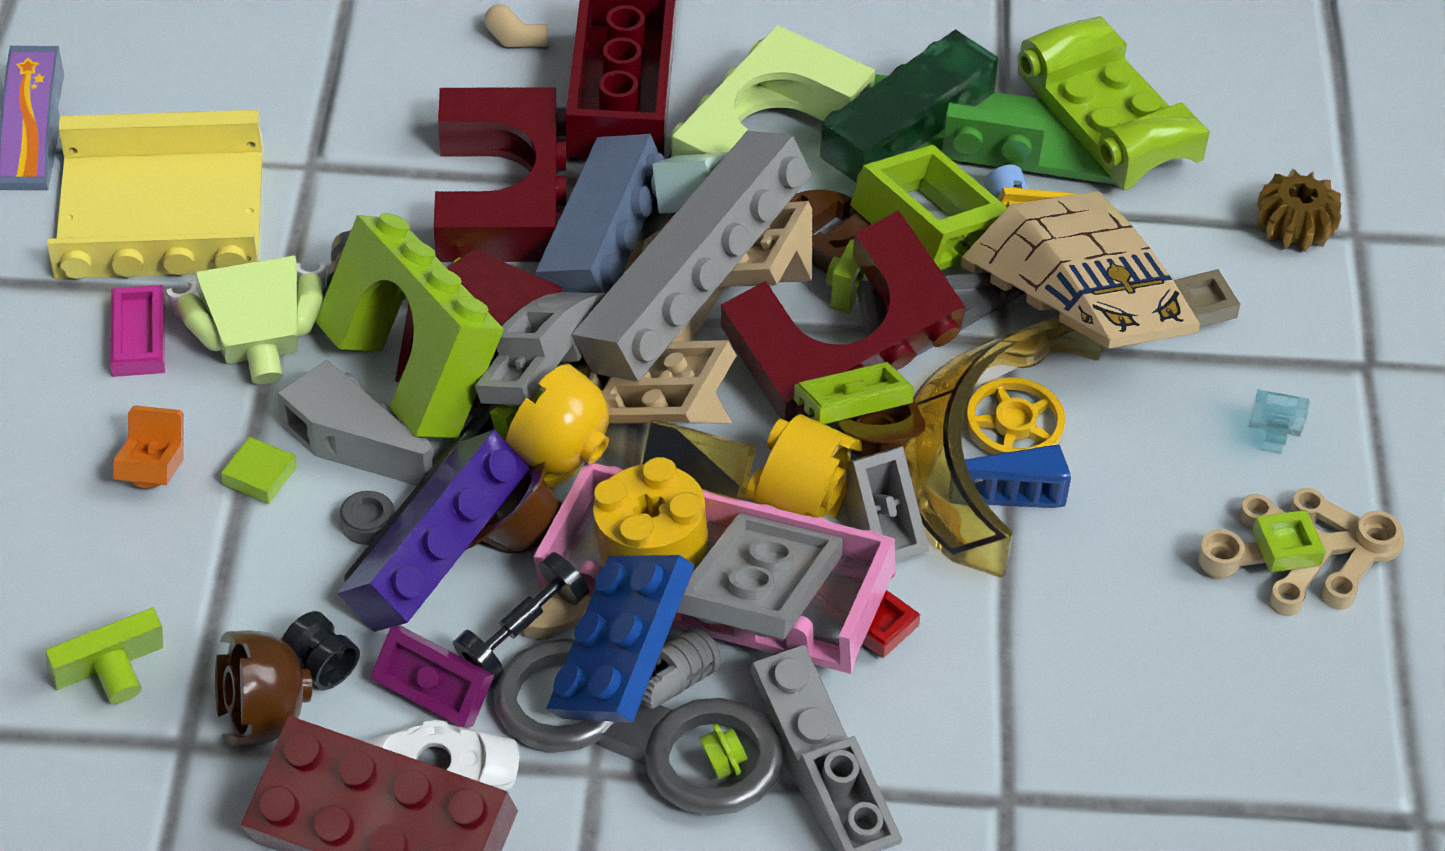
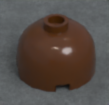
M252 630L227 631L222 635L220 642L230 643L228 654L217 655L215 663L217 715L220 717L229 712L234 733L222 734L224 742L229 747H245L270 743L279 738L288 716L299 718L302 703L310 702L312 697L310 670L308 668H301L296 652L283 639L273 634Z

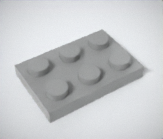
M739 512L693 571L677 613L697 617L705 623H721L749 630L761 637L785 639L842 557L843 537Z

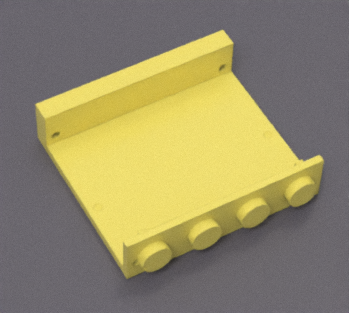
M259 110L60 116L59 135L64 155L57 236L56 238L47 239L54 279L197 274L196 272L259 261L263 140Z

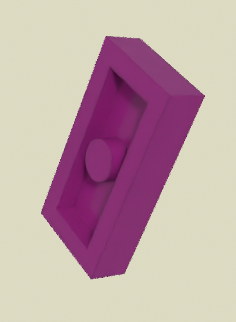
M400 625L390 627L370 679L460 727L468 728L474 726L495 675Z

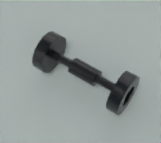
M551 552L539 563V569L549 585L534 599L531 596H527L499 622L502 628L485 643L476 634L467 629L453 640V646L460 657L495 675L492 682L504 671L501 662L493 653V650L507 637L510 636L515 639L543 613L541 607L551 597L558 593L570 604L577 605L589 594V588L583 577L558 553Z

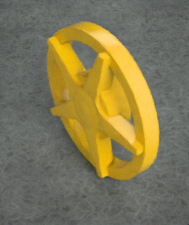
M1017 377L1000 378L981 386L971 397L966 416L967 427L972 438L981 448L992 455L1058 445L1063 436L1066 420L1064 408L1054 393L1037 382ZM1005 390L1028 392L1042 400L1032 404L1022 398H1010ZM996 393L999 401L996 413L975 416V411L981 401L987 396ZM1049 407L1056 419V429L1052 435L1036 425L1038 416ZM980 428L996 429L1005 437L1004 445L990 439ZM1025 438L1041 443L1028 448H1013L1016 440Z

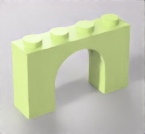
M776 25L763 40L759 39L754 43L749 55L738 67L733 66L730 68L723 83L712 94H706L701 99L697 110L687 121L676 125L669 139V148L672 149L671 157L729 152L748 130L741 121L752 113L769 108L799 110L848 132L873 105L876 69Z

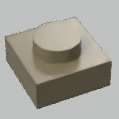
M1219 269L1173 280L1199 321V328L1238 317L1240 303Z

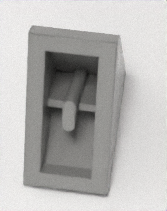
M897 446L850 461L845 510L855 528L871 530L881 535L895 538V562L929 551L903 446Z

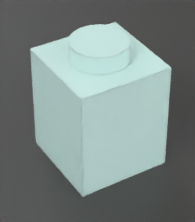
M728 152L678 155L653 163L651 186L653 194L657 199L659 213L677 212Z

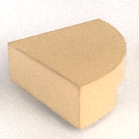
M544 583L541 591L544 590L549 584ZM556 593L541 607L543 613L524 630V636L534 639L553 638L554 633L566 631L577 626L586 612L591 597L586 596L577 605H572Z

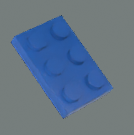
M680 555L608 556L605 565L600 569L596 577V587L586 612L575 628V639L564 666L555 677L553 693L546 710L561 719L633 723L695 565Z

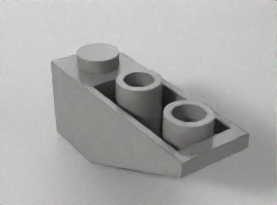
M328 360L277 392L282 427L316 457L416 486L433 467L432 458L434 453L428 440L425 437H415L397 419L395 413L386 403L376 402L363 391L359 381L348 372L342 373Z

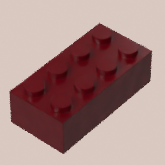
M676 0L579 1L566 109V157L588 158L597 137L651 134L658 153L664 157L675 40Z
M288 716L241 822V826L257 844L276 851H502L518 810L509 793L505 790Z

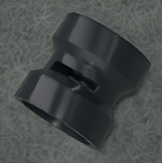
M319 611L308 612L297 618L282 637L296 652L300 666L310 670L312 683L321 690H328L342 683L352 673L360 658L359 648L346 635H336L335 626Z

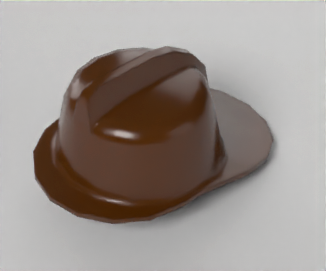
M914 399L913 403L837 421L840 432L862 442V451L852 450L851 452L860 458L897 446H903L905 450L910 439L920 436L925 431V420Z
M546 462L534 467L529 466L528 472L467 549L484 541L506 553H522L533 550L541 544L563 504L543 480L546 472Z

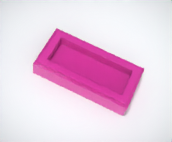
M163 285L111 288L110 366L113 377L165 373V294Z

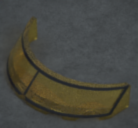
M1059 317L1023 328L958 355L935 371L913 396L925 420V431L920 436L910 439L904 453L923 526L936 539L935 547L952 562L1000 578L1004 577L1008 568L1013 531L990 509L970 477L962 449L961 428L963 414L980 376L985 370L993 366L1006 365L1017 368H1030L1040 364L1049 353L1067 352L1091 360H1099L1103 351V345L1061 323Z

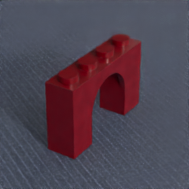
M556 87L439 88L438 128L440 157H501L519 163L530 173L520 182L500 190L435 191V256L440 262H454L458 257L462 258L475 249L503 262H540L563 211H557V206H566V176H557V171H566V141H557V136H566V107H557Z
M899 210L856 232L854 235L853 258L881 298L887 313L882 324L866 338L857 342L838 345L823 343L807 336L792 321L766 281L721 304L722 330L781 419L790 422L799 414L809 418L815 416V414L808 415L804 411V404L798 405L794 401L795 384L884 362H888L897 371L908 365L919 351L932 344L934 347H941L952 341L959 334L962 328L965 305Z

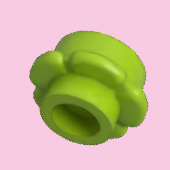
M713 724L714 731L699 739L718 779L720 780L734 772L736 776L740 775L741 770L738 764L748 760L734 729L731 728L722 732L718 724Z

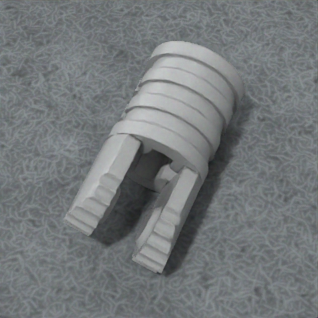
M691 627L665 642L641 703L643 706L653 710L716 672L720 667L721 657L718 646L713 638L703 629Z

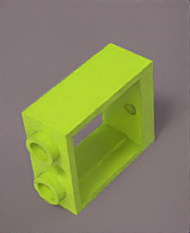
M934 145L863 165L862 170L858 174L857 185L850 206L871 224L899 210L940 270L961 264L962 256L1008 208ZM919 189L946 212L949 217L938 220L909 195L908 192Z

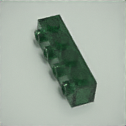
M953 30L939 41L929 44L922 53L906 64L897 66L890 75L873 87L864 89L857 98L839 110L832 111L822 121L820 158L856 182L863 165L917 149L945 129L949 103L976 107L995 93L998 57L958 30Z

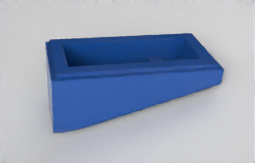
M1050 445L956 461L955 470L957 476L974 504L1038 508L1066 506L1071 473L1060 445ZM975 479H983V481L975 482ZM953 481L951 495L954 503L967 504Z

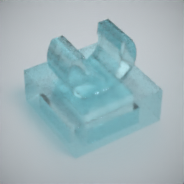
M1257 389L1251 407L1248 427L1264 430L1261 451L1282 455L1287 434L1300 437L1307 420L1310 399Z

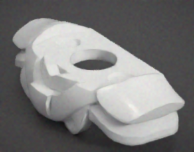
M431 720L423 722V725L409 727L364 740V742L416 760L423 750L429 747H440L445 749L451 756V764L447 769L448 771L505 791L513 787L516 782L519 750L516 741L512 738L448 725L447 721Z

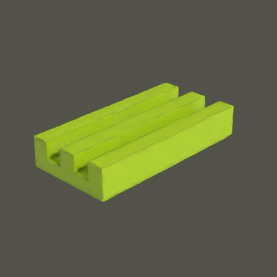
M888 362L795 384L794 401L798 405L804 404V411L808 415L815 414L814 420L822 424L913 403L914 386Z

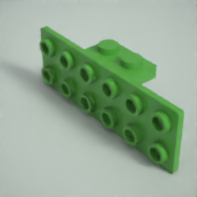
M875 74L873 105L847 132V143L851 145L904 153L934 145L951 160L996 167L1016 165L1022 171L1118 185L1039 98Z

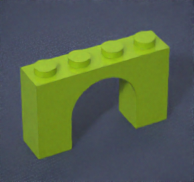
M382 213L379 217L357 215L315 322L338 349L382 352L400 306L405 297H407L413 316V344L408 363L389 407L415 437L459 438L477 395L475 385L483 374L487 372L504 329L488 313V307L480 300L475 299L461 284V278L449 271L435 256V251L427 244L422 243L409 229L410 225L406 220L390 213Z

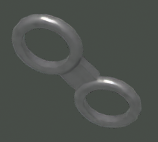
M564 638L541 641L520 651L503 667L504 671L500 674L494 688L496 715L507 732L528 747L554 753L581 750L599 741L600 747L647 765L648 776L661 796L685 811L708 816L741 811L759 802L776 784L783 763L780 736L766 716L745 703L723 698L693 700L674 710L662 705L649 710L640 703L633 723L582 720L573 725L552 726L535 721L524 713L517 702L521 686L534 672L547 666L564 664L574 639ZM722 724L735 727L748 735L758 748L759 758L755 769L744 780L730 787L708 789L694 786L677 775L669 762V755L673 744L685 732L698 726Z

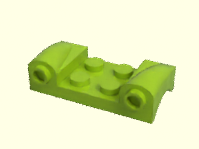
M1101 16L1063 24L1023 40L1018 54L1017 73L1123 191L1132 188L1147 172L1166 161L1185 158L1197 163L1204 160L1210 131L1183 102L1169 106L1125 59L1127 43Z

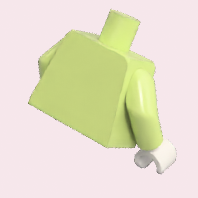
M293 255L196 272L198 288L195 281L188 282L190 290L185 293H173L172 288L166 290L172 313L176 317L181 318L184 325L209 350L221 351L225 362L229 364L248 361L252 382L255 384H269L283 377L279 355L298 351V338L311 332L324 300L323 292L326 288L325 263H319L318 270L304 271L301 269V263H297L296 257Z

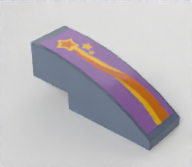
M10 45L0 116V190H49L59 135L60 114L58 106L64 79L59 46Z

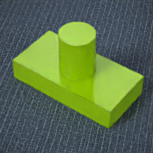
M151 607L45 649L48 673L56 691L98 675L110 703L118 704L134 698L141 692L142 687L130 661L163 648L162 624L154 607Z

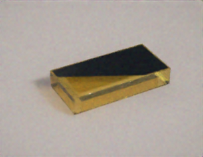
M651 420L641 465L656 457L670 459L675 463L676 468L694 478L702 491L742 500L746 496L756 445L660 420Z

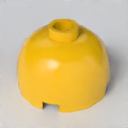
M570 364L558 366L545 375L538 383L546 390L536 403L526 397L510 424L505 440L528 466L534 467L546 462L545 473L553 475L576 470L585 461L589 464L595 463L602 456L609 443V438L605 435L609 425V408L602 390Z

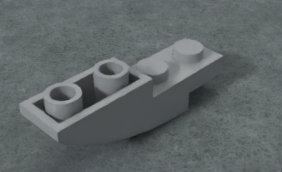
M559 292L548 294L533 300L516 312L502 326L504 332L496 348L498 352L497 358L475 385L480 403L503 404L508 407L521 406L526 397L532 401L542 387L538 383L545 375L554 370L559 363L579 361L583 355L571 334L607 293Z
M805 644L753 662L750 673L772 719L771 724L780 736L783 760L809 809L836 850L882 851L901 844L903 839L855 736L847 737Z

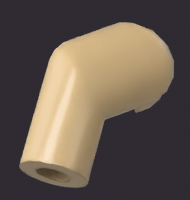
M501 4L493 5L485 13L486 27L503 46L508 48L548 47L547 24H524L509 7Z

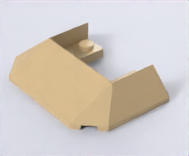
M809 201L788 202L639 382L593 373L584 356L579 361L559 363L557 367L570 364L602 390L608 402L609 424H651V422L656 424H732L716 391L736 358V354L729 340L694 341L725 287L757 286L764 281L768 285H777L780 282L812 281V207ZM676 212L663 218L666 224L676 214ZM661 230L644 240H641L640 236H638L637 246L631 252L623 274ZM541 387L542 393H544L546 389Z

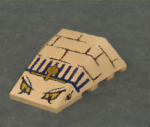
M1099 191L1011 204L961 259V267L972 273L980 271V268L991 273L990 283L1002 290L1012 289L1013 285L1027 293L1026 303L1040 311L1053 308L1058 310L1061 323L1108 349L1199 333V321L1166 269L1128 220Z

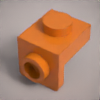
M134 405L128 412V439L113 459V480L131 481L133 485L141 488L167 485L184 459V414L181 410Z

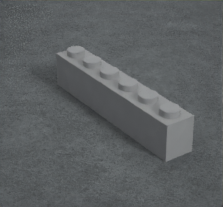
M747 130L571 335L593 373L639 382L812 175L793 135Z

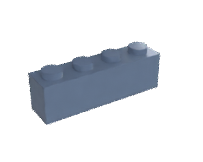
M651 134L597 137L537 267L536 274L538 277L563 287L562 292L607 293L620 279L631 252L637 246L638 236L645 219L652 210V203L655 198L651 186L653 176L652 164L665 160L663 155L658 153Z

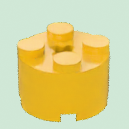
M802 414L795 416L790 422L780 418L773 426L767 440V448L772 451L764 469L758 468L753 473L746 488L745 498L756 504H767L776 509L808 517L823 518L827 514L836 518L846 500L849 462L852 461L850 460L852 450L862 451V442Z
M663 457L650 459L643 465L622 470L596 486L593 514L602 567L605 565L608 556L680 555L695 565L694 570L697 568L706 550L708 551L709 544L705 498L701 487L695 479L686 472L676 468L672 460Z

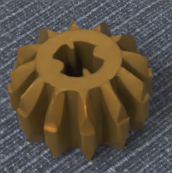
M1294 169L1290 171L1288 176L1274 174L1269 184L1264 185L1263 191L1259 193L1257 227L1266 230L1267 241H1283L1285 249L1291 244L1298 245L1304 252L1312 244L1324 247L1330 236H1334L1335 230L1338 229L1342 217L1340 214L1342 204L1340 201L1341 193L1331 189V180L1318 181L1315 179L1313 171L1307 176L1300 175Z

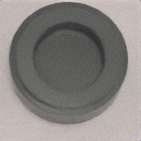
M361 491L349 496L340 508L343 534L352 542L369 545L394 515L395 511L392 501L386 495L376 491Z

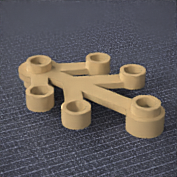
M1302 488L1294 494L1290 512L1307 510L1313 524L1321 520L1340 532L1325 533L1315 528L1326 550L1322 564L1320 566L1292 569L1286 578L1275 582L1269 604L1276 613L1283 616H1293L1300 612L1306 595L1305 590L1331 555L1352 553L1340 572L1332 573L1326 578L1322 590V599L1329 607L1344 610L1353 605L1358 591V583L1373 562H1388L1395 559L1401 553L1404 545V534L1401 525L1391 514L1383 511H1370L1360 518L1325 500L1319 491L1312 488ZM1251 494L1242 501L1239 520L1244 527L1252 530L1256 517L1287 512L1274 506L1272 501L1266 496ZM1301 504H1309L1313 506L1314 509L1305 508ZM1249 510H1258L1263 515H1256ZM1224 529L1212 530L1205 534L1198 553V562L1203 571L1214 579H1226L1235 574L1240 566L1266 563L1257 542L1244 543L1234 532ZM1333 588H1341L1345 590L1347 593H1338L1335 590H1333ZM1280 595H1290L1294 598V600H1286L1282 598Z

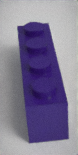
M495 429L461 441L337 594L373 632L408 623L528 472L530 467Z

